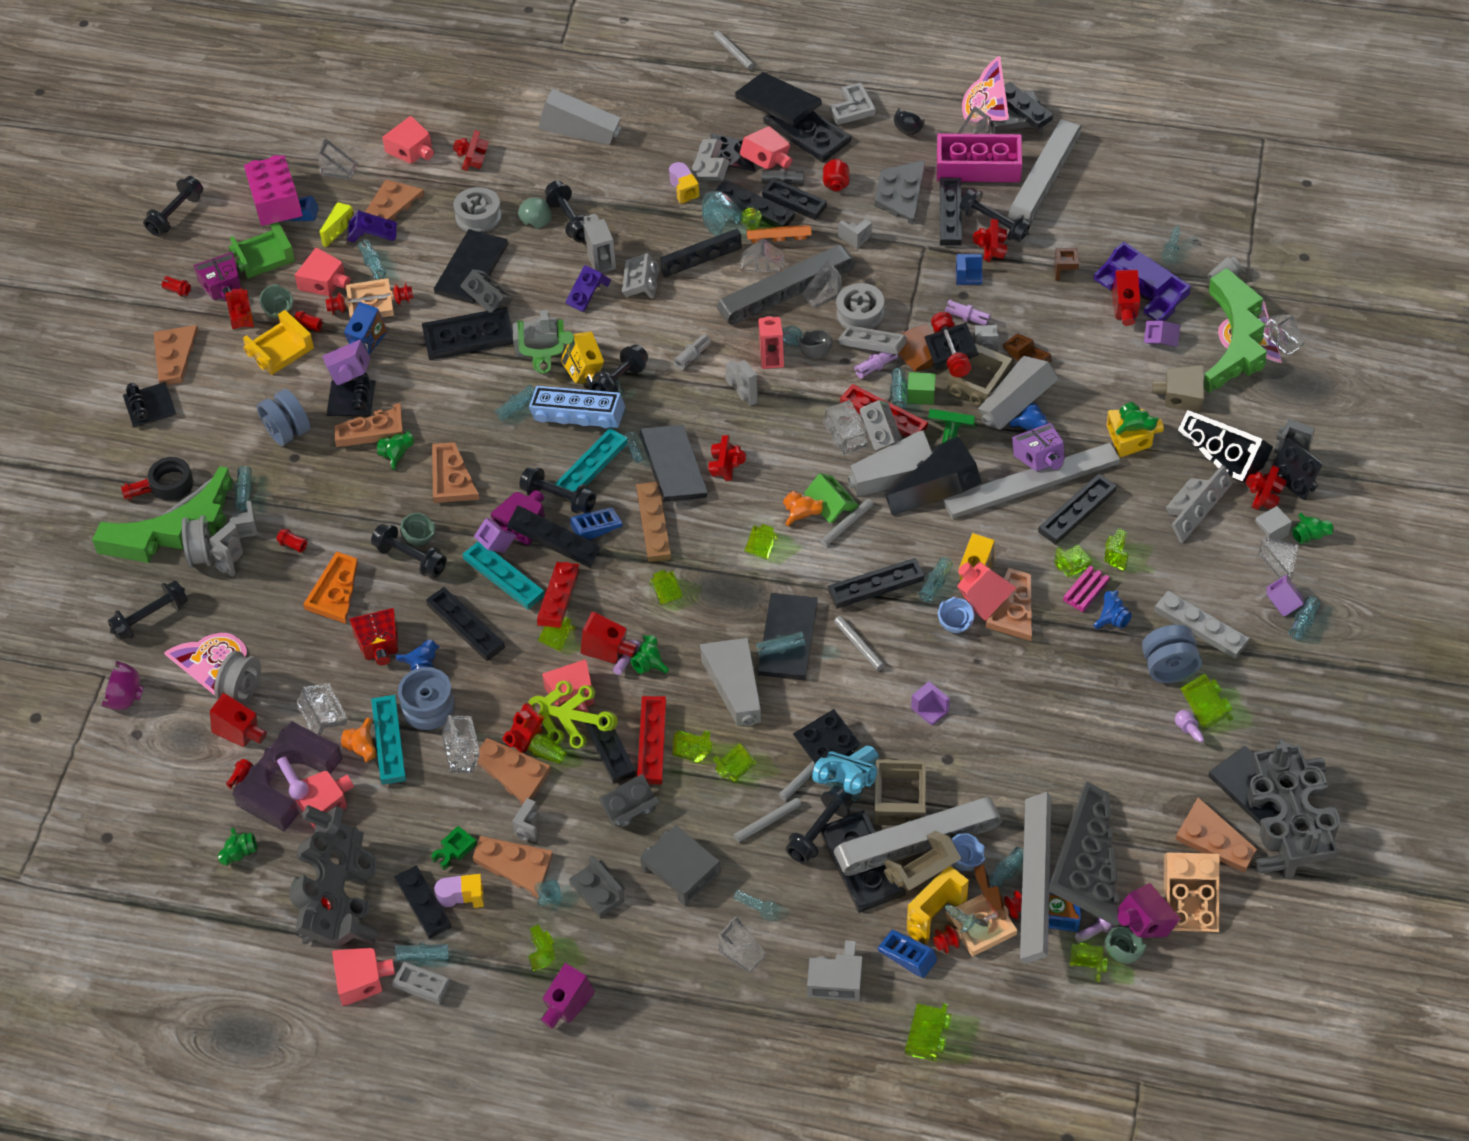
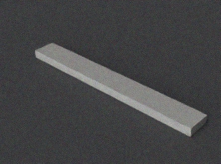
M1107 443L1065 457L1062 466L1057 470L1048 467L1035 471L1031 468L943 499V504L950 517L955 519L1118 465L1120 458L1111 443Z
M1048 792L1025 799L1020 960L1024 964L1048 957V888L1050 881L1051 795Z

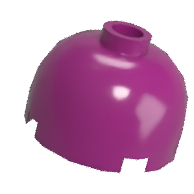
M116 661L115 667L118 669L113 668L105 691V699L108 702L103 700L101 706L112 710H124L129 708L135 699L140 700L144 686L140 685L141 677L134 667Z

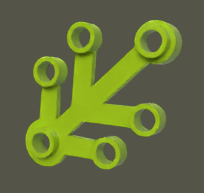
M569 681L558 682L556 689L546 697L534 696L529 700L528 703L532 705L534 710L536 704H540L541 709L537 713L545 717L542 723L548 731L547 738L552 744L561 743L564 740V733L562 730L557 729L550 715L559 718L570 736V745L573 748H583L587 740L583 734H580L572 720L596 724L602 731H612L618 723L617 716L613 712H601L597 715L573 710L584 701L591 700L594 697L595 690L590 685L581 686L578 694L560 707L553 706L552 704L560 697L571 694L573 686ZM563 684H566L567 691L565 693L561 689ZM586 688L589 690L588 697L584 696V690ZM604 717H606L608 720L606 726L602 724V719ZM555 732H557L559 735L557 741H555L553 738V734ZM576 737H580V745L575 743Z

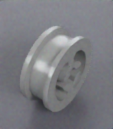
M474 187L466 189L457 195L453 203L456 223L466 232L468 229L483 233L494 229L501 221L499 197L488 188Z
M865 283L852 284L842 289L837 296V319L845 329L848 326L875 329L882 323L885 316L884 296L875 286ZM870 304H871L872 306H874V308H873L871 311H870ZM850 305H851V311H849V310L847 309V307L850 306Z
M201 515L200 519L189 520L188 517H184L182 519V538L189 568H194L195 564L201 563L212 566L211 534L206 516Z
M239 651L231 652L222 662L216 676L214 686L216 699L218 700L225 693L245 706L255 693L260 680V660L254 656L246 658Z

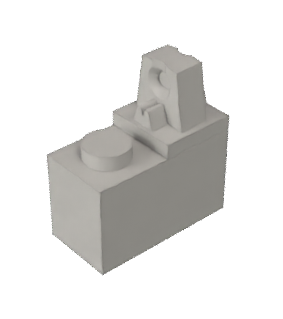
M596 214L584 216V233L588 258L593 269L600 273L616 269L614 242L605 220H600Z
M540 310V318L534 319L535 322H524L525 346L542 349L557 344V318L549 317V310ZM513 323L516 357H522L526 355L519 352L517 323Z
M845 940L844 955L838 954L836 959H830L825 956L809 958L807 998L860 1001L862 956L855 955L856 941Z

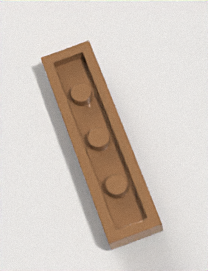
M657 483L636 484L648 562L670 560L671 552L662 498Z

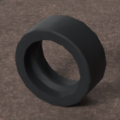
M166 457L158 460L150 467L147 475L152 493L162 500L173 501L182 498L192 489L194 482L189 465L185 460L178 457ZM179 472L183 474L181 480L175 484L161 485L157 483L166 473Z

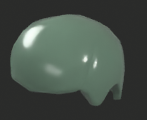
M527 198L519 207L518 216L526 226L532 224L535 228H541L552 220L553 213L550 206L542 198Z
M279 284L266 287L261 292L259 298L263 311L275 319H279L278 314L286 310L290 314L294 309L295 300L288 289L281 287Z
M420 512L410 513L402 520L400 533L407 544L414 547L424 546L433 539L435 523L428 516Z
M1124 926L1112 928L1105 939V947L1108 954L1116 962L1124 964L1135 963L1147 948V944H1143L1142 938L1137 937L1130 928Z

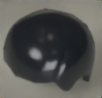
M898 108L894 115L896 128L904 134L913 135L919 133L924 126L925 119H921L912 112L901 111V108Z

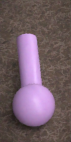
M629 640L638 645L636 650L638 652L641 643L637 640ZM623 655L613 668V672L620 675L629 664L631 657Z
M286 757L278 759L277 763L290 784V796L295 800L305 798L309 792L308 785L297 778Z
M1097 917L1096 923L1077 933L1075 938L1078 943H1083L1100 932L1109 933L1116 926Z

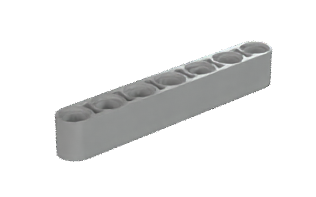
M1060 119L1012 203L1008 214L1009 219L1015 222L1017 217L1023 214L1025 216L1024 219L1032 223L1080 136V124Z
M986 797L844 842L835 848L834 855L844 875L850 876L885 865L884 862L886 860L895 862L932 850L933 848L927 835L933 831L947 835L951 839L957 834L963 833L975 836L997 828L1003 820L992 799Z

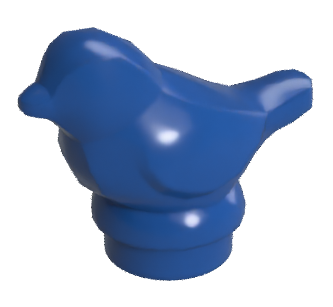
M1033 402L1021 411L1019 417L1013 418L1009 422L1011 427L1020 426L1028 431L1049 423L1038 404Z
M1118 590L1107 591L1104 594V606L1101 617L1093 625L1096 629L1106 624H1112L1114 627L1123 629L1130 622L1132 613L1128 611V608L1124 607V603L1118 597Z
M426 640L420 647L409 654L396 655V661L409 664L411 671L421 667H433L432 662L435 659V651L440 646L436 645L433 640Z

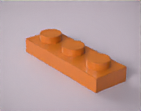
M811 226L746 229L747 240L751 239L752 243L764 242V238H773V241H785V237L793 236L794 240H805L808 235H811Z

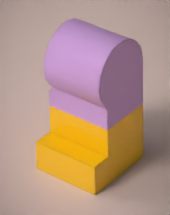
M682 162L671 164L669 167L670 183L676 187L677 199L680 204L700 197L699 183L689 168Z
M481 874L447 877L440 879L435 884L434 890L437 901L443 907H452L456 903L473 902L474 908L484 907Z

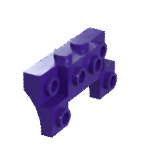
M1122 242L1117 246L1106 263L1094 273V280L1111 290L1116 270H1138L1140 294L1151 301L1144 307V314L1154 321H1165L1175 313V307L1190 295L1191 286L1126 242Z

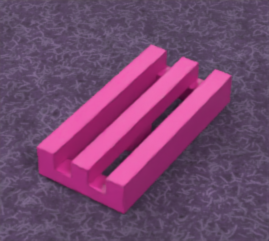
M1089 566L1064 595L1063 601L1084 612L1107 585L1110 577L1108 575L1102 576L1101 571L1097 570L1095 572L1094 567ZM1091 576V579L1085 584V586L1079 591V593H1078V594L1074 597V599L1072 600V597L1078 592V590L1083 586V584H1084V583L1089 579V577ZM1097 580L1100 581L1085 600L1079 604L1078 602Z

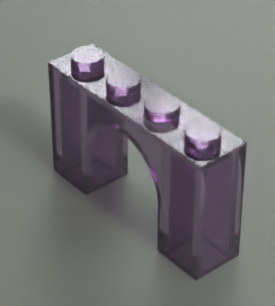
M293 721L280 731L276 741L272 746L266 748L263 757L250 768L248 775L242 782L236 785L232 793L237 807L283 832L286 831L299 812L295 800L270 787L273 775L281 769L277 760L286 757L290 764H304L318 772L328 771L331 774L343 759L339 745Z

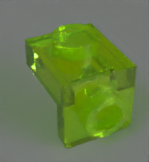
M1118 528L1114 536L1110 535L1106 541L1104 562L1114 568L1125 570L1129 554L1122 550L1125 547L1127 532Z
M565 616L561 628L544 626L538 641L561 652L570 631H576L577 627L571 624L572 619Z
M677 730L673 735L672 756L700 763L711 752L712 741L710 740V731L705 730L698 736Z
M741 743L737 744L722 759L718 756L713 758V761L717 764L715 767L717 773L723 779L728 777L734 782L757 763Z
M539 924L529 928L531 940L537 949L536 952L528 956L530 967L533 971L545 968L555 960L552 946L554 944L553 939L547 930L543 932Z
M1087 943L1072 944L1069 966L1096 968L1095 981H1101L1102 973H1107L1108 957H1103V947L1091 946Z

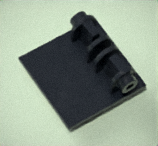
M711 133V139H718L722 142L717 158H726L730 161L727 171L730 167L755 172L754 162L739 155L743 143L742 139Z
M366 372L356 377V380H350L340 385H336L334 380H332L326 415L371 416L376 381L370 380Z
M166 382L139 389V386L135 383L127 385V394H123V398L133 428L177 415Z
M1287 437L1273 465L1279 468L1277 475L1286 480L1285 486L1302 500H1305L1309 491L1314 492L1318 487L1315 479L1323 463L1291 438Z
M835 709L793 733L814 764L820 758H826L828 752L831 751L851 756L855 753V748L861 745Z

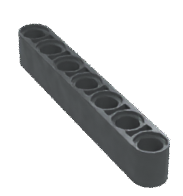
M837 245L725 296L718 302L717 310L728 324H737L851 271L855 266V259L844 246Z

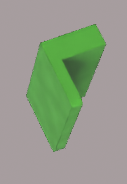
M819 473L804 492L805 496H809L814 500H823V511L821 514L829 523H834L843 510L853 512L859 506L833 475Z

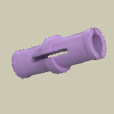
M952 300L948 301L947 304L950 307L946 306L945 312L963 318L965 322L971 321L979 325H988L987 320H990L991 314L973 309L972 305L965 306Z
M885 352L873 353L869 356L868 360L854 367V370L857 371L855 373L862 379L875 370L880 371L885 364L897 359L898 355Z

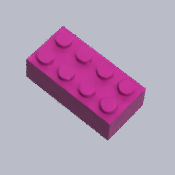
M937 133L936 181H940V178H961V182H1021V134Z
M274 155L269 159L254 160L244 164L249 188L261 226L302 216L297 192L285 155Z

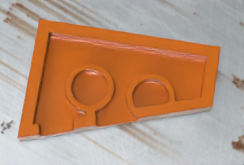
M336 551L303 604L304 609L346 624L358 568L357 558Z

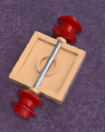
M389 278L348 284L346 285L347 298L344 299V296L339 292L335 298L329 294V299H325L327 312L332 311V315L337 310L344 314L346 306L349 307L351 319L359 302L378 308L382 317L394 316L392 304L394 297L395 302L401 305L402 300H407L410 304V299L414 298L412 286H407V282H405L404 287H399L395 284L393 291H391Z
M1014 891L1013 898L1007 895L1004 896L1006 920H1001L992 911L983 894L946 911V918L952 927L948 924L945 925V931L942 933L938 929L935 930L933 941L939 951L943 950L947 954L949 953L950 946L956 949L959 948L961 939L973 957L1017 935V929L1008 915L1013 919H1018V912H1022V894Z

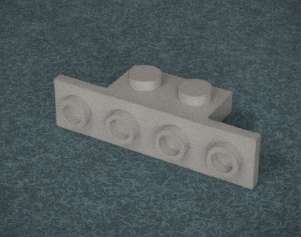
M1221 465L1209 480L1190 478L1166 506L1169 515L1178 516L1171 525L1179 542L1183 543L1233 484L1225 466Z

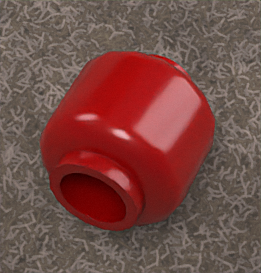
M832 159L823 166V184L826 188L832 191H841L849 185L850 169L848 164L840 159Z

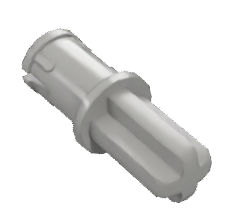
M703 334L692 345H686L685 350L674 358V365L678 369L684 370L694 359L697 360L700 357L699 354L711 344L708 336Z

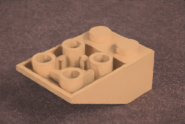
M1164 853L1165 901L1181 918L1172 931L1219 932V854Z

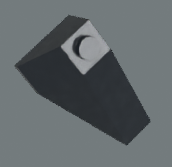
M1187 410L1178 429L1186 439L1218 468L1221 465L1225 466L1230 477L1246 482L1249 475L1256 474L1264 468L1273 450V446L1261 438Z
M958 436L937 445L932 450L933 453L925 461L921 460L917 464V468L909 476H904L885 494L891 515L894 516L963 493L982 483L975 460Z

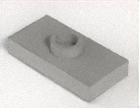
M403 962L392 982L394 988L439 1005L451 984L450 978L407 962Z

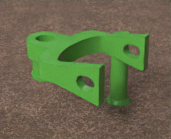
M556 319L557 344L542 349L529 348L524 344V322L517 320L519 352L526 356H532V365L536 372L541 374L547 373L551 369V356L560 354L564 349V344H571L574 340V335L570 331L563 330L562 319ZM544 361L545 367L540 368V363Z

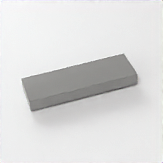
M848 326L838 338L840 345L897 355L908 342L907 336L903 334Z

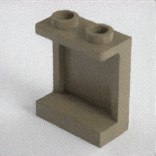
M933 831L927 835L933 850L903 868L895 862L886 860L884 862L887 868L884 870L886 877L898 887L901 886L907 890L913 889L961 860L951 838Z

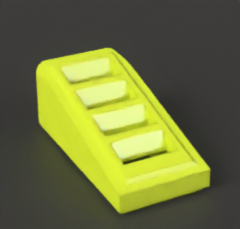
M339 202L336 203L319 231L324 247L330 245L347 229L348 222L354 216L352 206Z

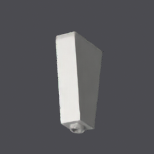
M552 88L545 102L538 129L610 145L613 137L618 138L622 127L618 126L620 117Z
M1023 356L978 408L982 415L981 420L987 427L1001 430L1054 384L1058 377L1049 362Z
M919 431L852 464L851 475H848V483L851 489L854 488L857 497L891 489L904 476H909L917 468V464L921 460L925 461L932 454L924 431Z
M748 638L700 644L701 662L736 725L751 726L761 723V709Z

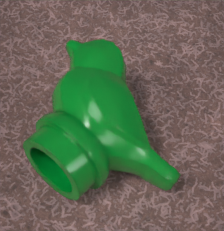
M1129 402L1119 410L1123 424L1116 430V434L1120 435L1125 431H1140L1143 429L1152 431L1156 428L1159 418L1150 416L1145 410H1140V407L1134 402Z
M407 431L403 435H394L392 438H380L377 444L378 456L389 458L392 470H396L397 462L404 456L407 449L414 444V436L410 431Z
M1300 513L1298 514L1300 523H1297L1291 530L1295 540L1299 544L1310 542L1311 539L1318 540L1324 536L1333 535L1334 526L1330 521H1322L1316 517H1308Z
M643 635V643L640 644L638 652L630 660L632 667L639 674L649 672L650 669H657L664 674L668 673L669 668L664 665L660 657L657 638L653 635Z
M231 828V835L226 840L224 848L218 853L220 864L228 866L232 862L243 859L245 855L249 856L257 852V842L254 833L245 832L240 835L236 832L235 828Z

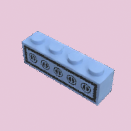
M536 386L529 409L534 420L539 422L618 428L625 404L621 394L616 392Z

